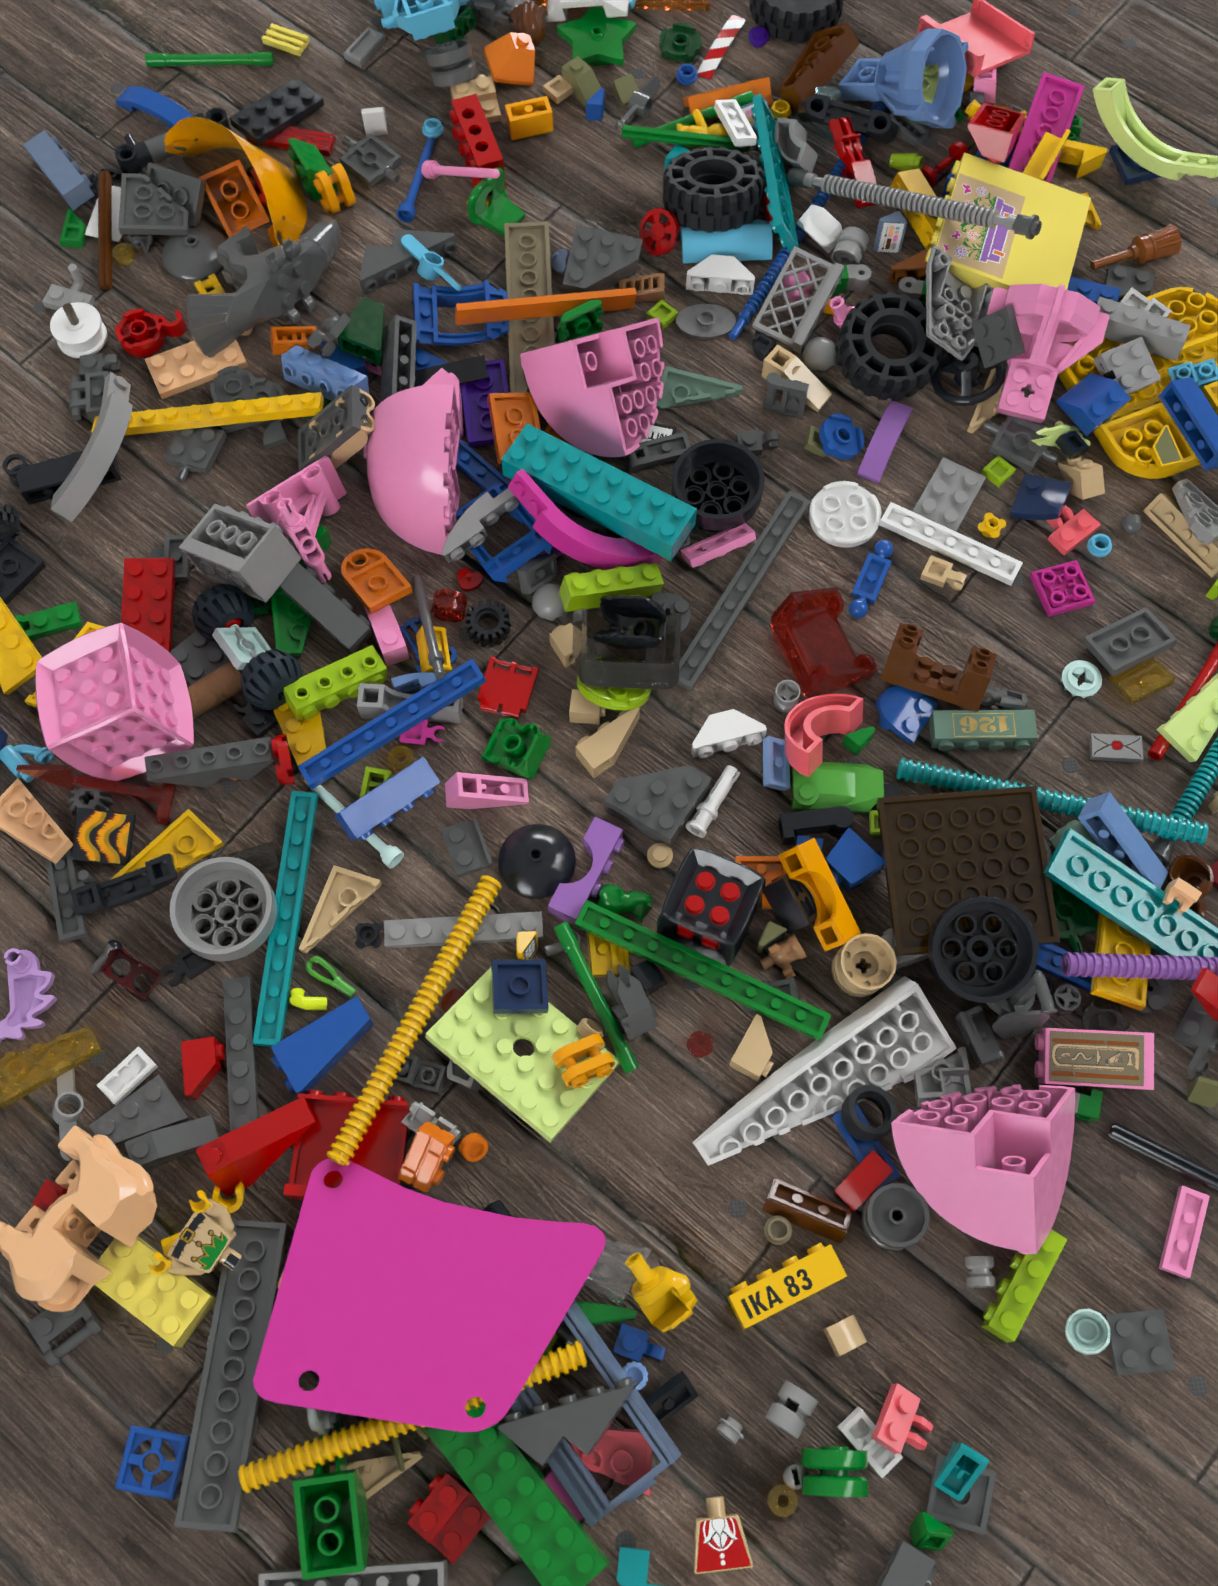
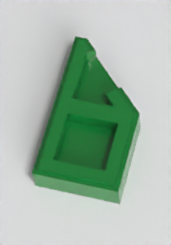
M72 209L67 210L59 242L62 247L83 248L87 236L84 235L87 227L74 214Z

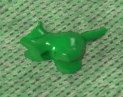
M606 884L600 888V898L597 905L615 914L630 912L642 923L644 917L652 909L651 903H649L653 899L652 894L636 890L626 893L622 887L614 884Z

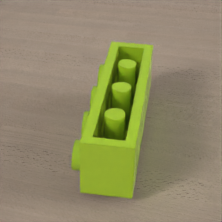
M641 563L631 567L618 566L609 570L596 569L587 573H570L564 576L559 593L565 612L598 608L601 603L600 599L606 595H641L651 598L654 593L661 591L664 582L657 563Z
M371 645L299 678L296 682L284 687L283 694L297 721L304 718L310 719L323 709L333 708L349 697H357L359 683L383 684L387 680V667L374 646Z
M1051 1229L1037 1254L1017 1252L1009 1265L1012 1269L1008 1277H1003L996 1289V1292L999 1294L995 1302H990L983 1314L985 1320L981 1326L982 1328L1006 1343L1015 1342L1066 1244L1067 1238Z

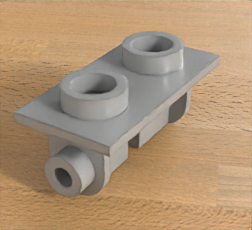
M414 1101L409 1109L410 1112L401 1122L416 1133L418 1128L425 1122H431L440 1127L441 1130L444 1129L455 1136L452 1146L461 1136V1131L457 1129V1125L451 1124L441 1116L437 1119L435 1117L436 1113L422 1102L417 1103Z

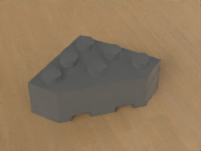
M577 224L563 280L562 294L607 290L615 286L619 280L636 274L643 239Z
M691 765L619 779L605 798V811L654 841L664 843L671 848L685 828L687 821L695 813L697 805L703 801L709 792L712 778Z

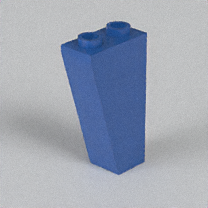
M356 996L272 1046L271 1049L275 1055L271 1059L277 1070L281 1071L283 1069L288 1077L284 1080V1083L290 1093L294 1094L296 1092L297 1095L298 1093L306 1094V1091L312 1090L374 1024L361 1001Z

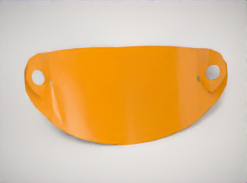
M187 117L179 120L168 130L164 139L165 151L174 155L196 156L218 148L244 150L256 171L266 197L273 224L268 229L273 247L281 245L277 240V231L281 234L282 242L288 238L291 241L299 238L307 221L306 200L299 183L288 167L212 120L200 117ZM173 147H184L187 151H180Z

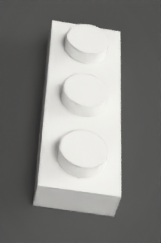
M736 99L715 100L714 109L734 146H755L757 136Z

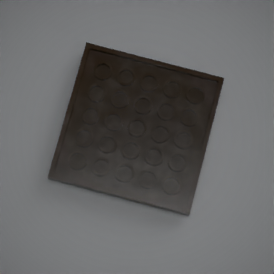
M1036 786L883 797L876 800L896 956L928 954L929 935L938 916L951 904L973 896L1000 898L1019 908L1031 922L1037 936L1038 945L1058 944L1060 942L1051 880L1043 874L1048 861ZM992 916L985 923L986 929L989 932L996 928V920ZM962 917L958 921V928L961 932L969 928V921L966 917ZM952 940L945 944V952L956 951V945ZM1007 940L1000 944V948L1010 947ZM981 941L974 942L972 950H983Z

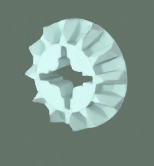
M1077 660L1069 663L1064 668L1061 682L1064 684V690L1072 693V697L1081 696L1084 699L1087 696H1093L1100 689L1102 676L1098 668L1092 663ZM1085 673V682H1083L1082 685L1078 686L1077 678H1079L1080 675L1082 676V674Z

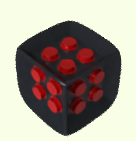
M692 847L683 859L669 888L661 914L657 920V933L726 966H731L751 925L758 901L763 895L766 880L758 872L741 863L706 849Z

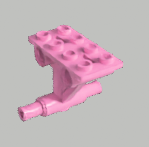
M324 456L246 504V508L251 517H260L269 524L274 522L283 529L284 532L282 534L287 539L291 538L304 564L309 566L318 575L316 579L320 583L327 582L323 575L328 580L331 579L332 574L324 562L325 555L315 535L321 515L330 516L335 514L340 509L338 499L346 495V490L330 458Z

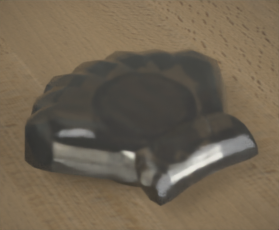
M1101 997L1093 1000L1082 1015L1083 1030L1125 1032L1131 1025L1124 1020L1119 1003Z

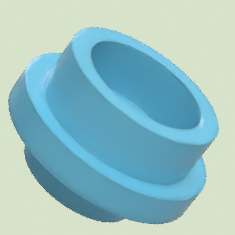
M429 118L424 121L422 133L425 136L435 139L443 134L444 128L440 120Z
M1105 534L1092 536L1087 542L1089 553L1095 557L1107 556L1112 549L1111 539Z

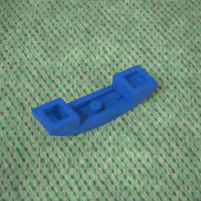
M138 86L127 87L115 101L116 105L134 112L136 109H139L165 121L168 129H171L179 120L193 116L185 108L166 96Z

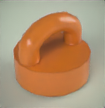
M470 1133L462 1139L458 1150L467 1161L477 1162L486 1155L488 1142L481 1134Z

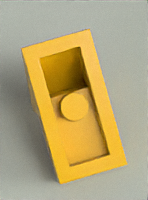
M1066 140L1058 162L1078 166L1076 179L1101 168L1108 148Z

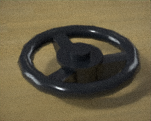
M973 346L963 360H959L951 353L942 357L939 366L931 377V384L934 392L943 401L956 406H972L988 400L998 392L1004 383L1006 368L1002 362L984 369L979 348ZM996 368V379L993 384L982 393L972 395V387L981 382L982 372ZM941 372L955 374L954 381L962 388V396L950 394L943 389L940 382Z

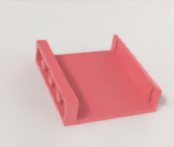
M973 0L970 13L943 24H939L927 15L920 17L917 31L918 35L925 29H945L959 35L961 42H968L969 48L964 56L967 73L973 77L1030 54L1035 36L1033 31L985 0Z

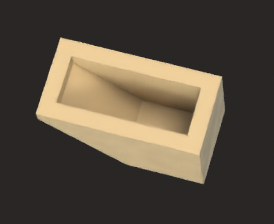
M755 1015L729 1064L733 1069L757 1082L761 1075L767 1077L774 1064L769 1061L773 1053L760 1015Z

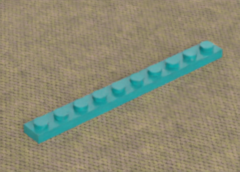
M291 791L275 895L277 915L268 940L253 1044L255 1046L272 1047L283 1040L318 804L317 792Z

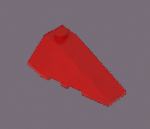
M305 1096L195 1150L207 1176L228 1197L235 1193V1187L239 1182L244 1184V1188L254 1184L316 1120Z

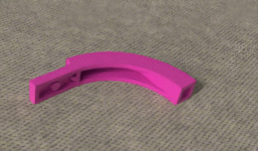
M524 469L515 473L508 486L513 495L536 519L533 528L552 546L575 560L596 568L609 570L618 566L631 567L641 563H659L663 558L629 539L603 536L576 524L554 505Z

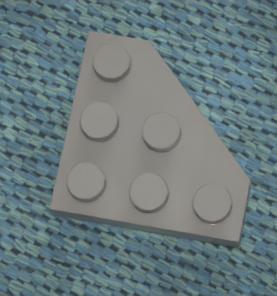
M1187 478L1178 481L1172 490L1189 528L1194 532V537L1207 545L1217 541L1218 506Z

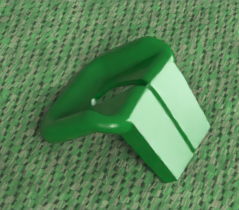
M494 168L499 170V178H483L471 191L468 198V217L473 224L484 225L505 237L504 223H520L525 218V213L507 199L505 173L501 168ZM492 191L490 206L487 207L486 197Z

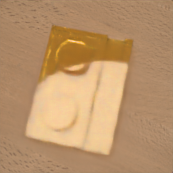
M1152 657L1115 676L1110 675L1109 682L1111 684L1114 683L1116 689L1132 705L1174 684L1175 677Z

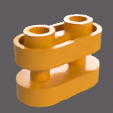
M340 163L331 166V175L328 176L323 170L316 173V179L313 180L317 191L322 195L323 199L320 202L326 213L330 212L331 215L341 211L339 204L342 202L347 208L356 204L349 178ZM334 183H336L339 194L337 195L335 194L332 185Z
M600 1034L587 1036L553 1053L552 1059L556 1067L567 1068L561 1075L567 1087L578 1089L586 1085L594 1077L604 1078L613 1072L612 1068L615 1065V1061L610 1052L602 1054L600 1052L605 1047V1042ZM591 1057V1058L588 1059V1060H585V1061L580 1062V1063H578V1064L576 1063V1062H578V1061H580V1060H583V1059H585V1058Z

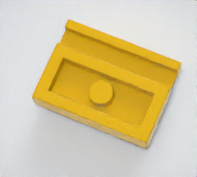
M586 932L589 967L594 978L606 977L607 970L609 969L615 976H618L617 965H621L630 973L627 950Z

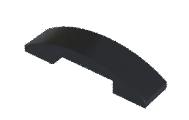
M168 853L145 862L146 867L101 884L94 881L71 890L70 893L76 915H87L122 906L148 896L178 879L172 855Z

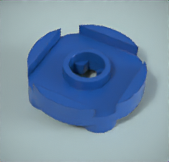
M833 414L820 425L819 437L823 444L822 450L826 455H833L842 460H852L863 448V432L859 426L855 428L851 423L853 420L843 414Z

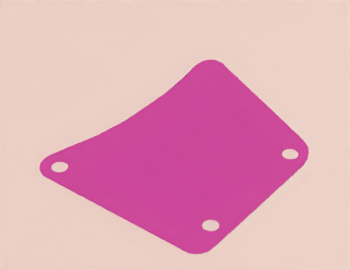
M331 1159L323 1160L317 1164L309 1178L253 1378L254 1388L258 1395L265 1400L280 1404L457 1432H478L498 1423L516 1400L605 1247L603 1232L596 1226L586 1223L515 1218L442 1202L404 1188L348 1160L350 1162L349 1166H342ZM337 1171L342 1174L343 1181L340 1186L329 1188L324 1184V1177L328 1172ZM314 1371L318 1374L319 1384L314 1390L305 1391L300 1388L298 1382L303 1372ZM472 1397H479L486 1404L484 1414L478 1418L470 1417L465 1411L466 1402Z

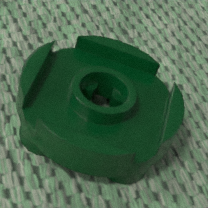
M675 23L668 30L666 27L660 34L659 47L662 57L666 60L691 63L701 50L702 37L700 33L696 32L694 26L687 23Z

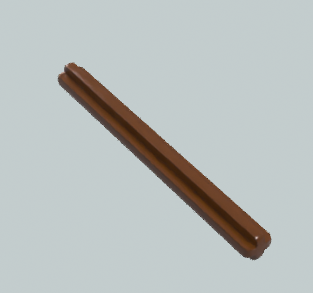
M100 171L98 173V285L103 291L111 290L112 183L111 175L108 171Z

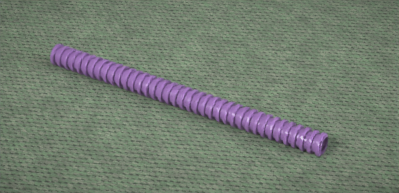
M1065 952L1061 958V970L1065 976L1196 980L1202 968H1208L1218 976L1217 957H1177L1175 955L1169 957L1168 955L1145 956L1144 954L1112 955L1111 953H1106L1105 955L1098 953L1096 955L1095 953Z

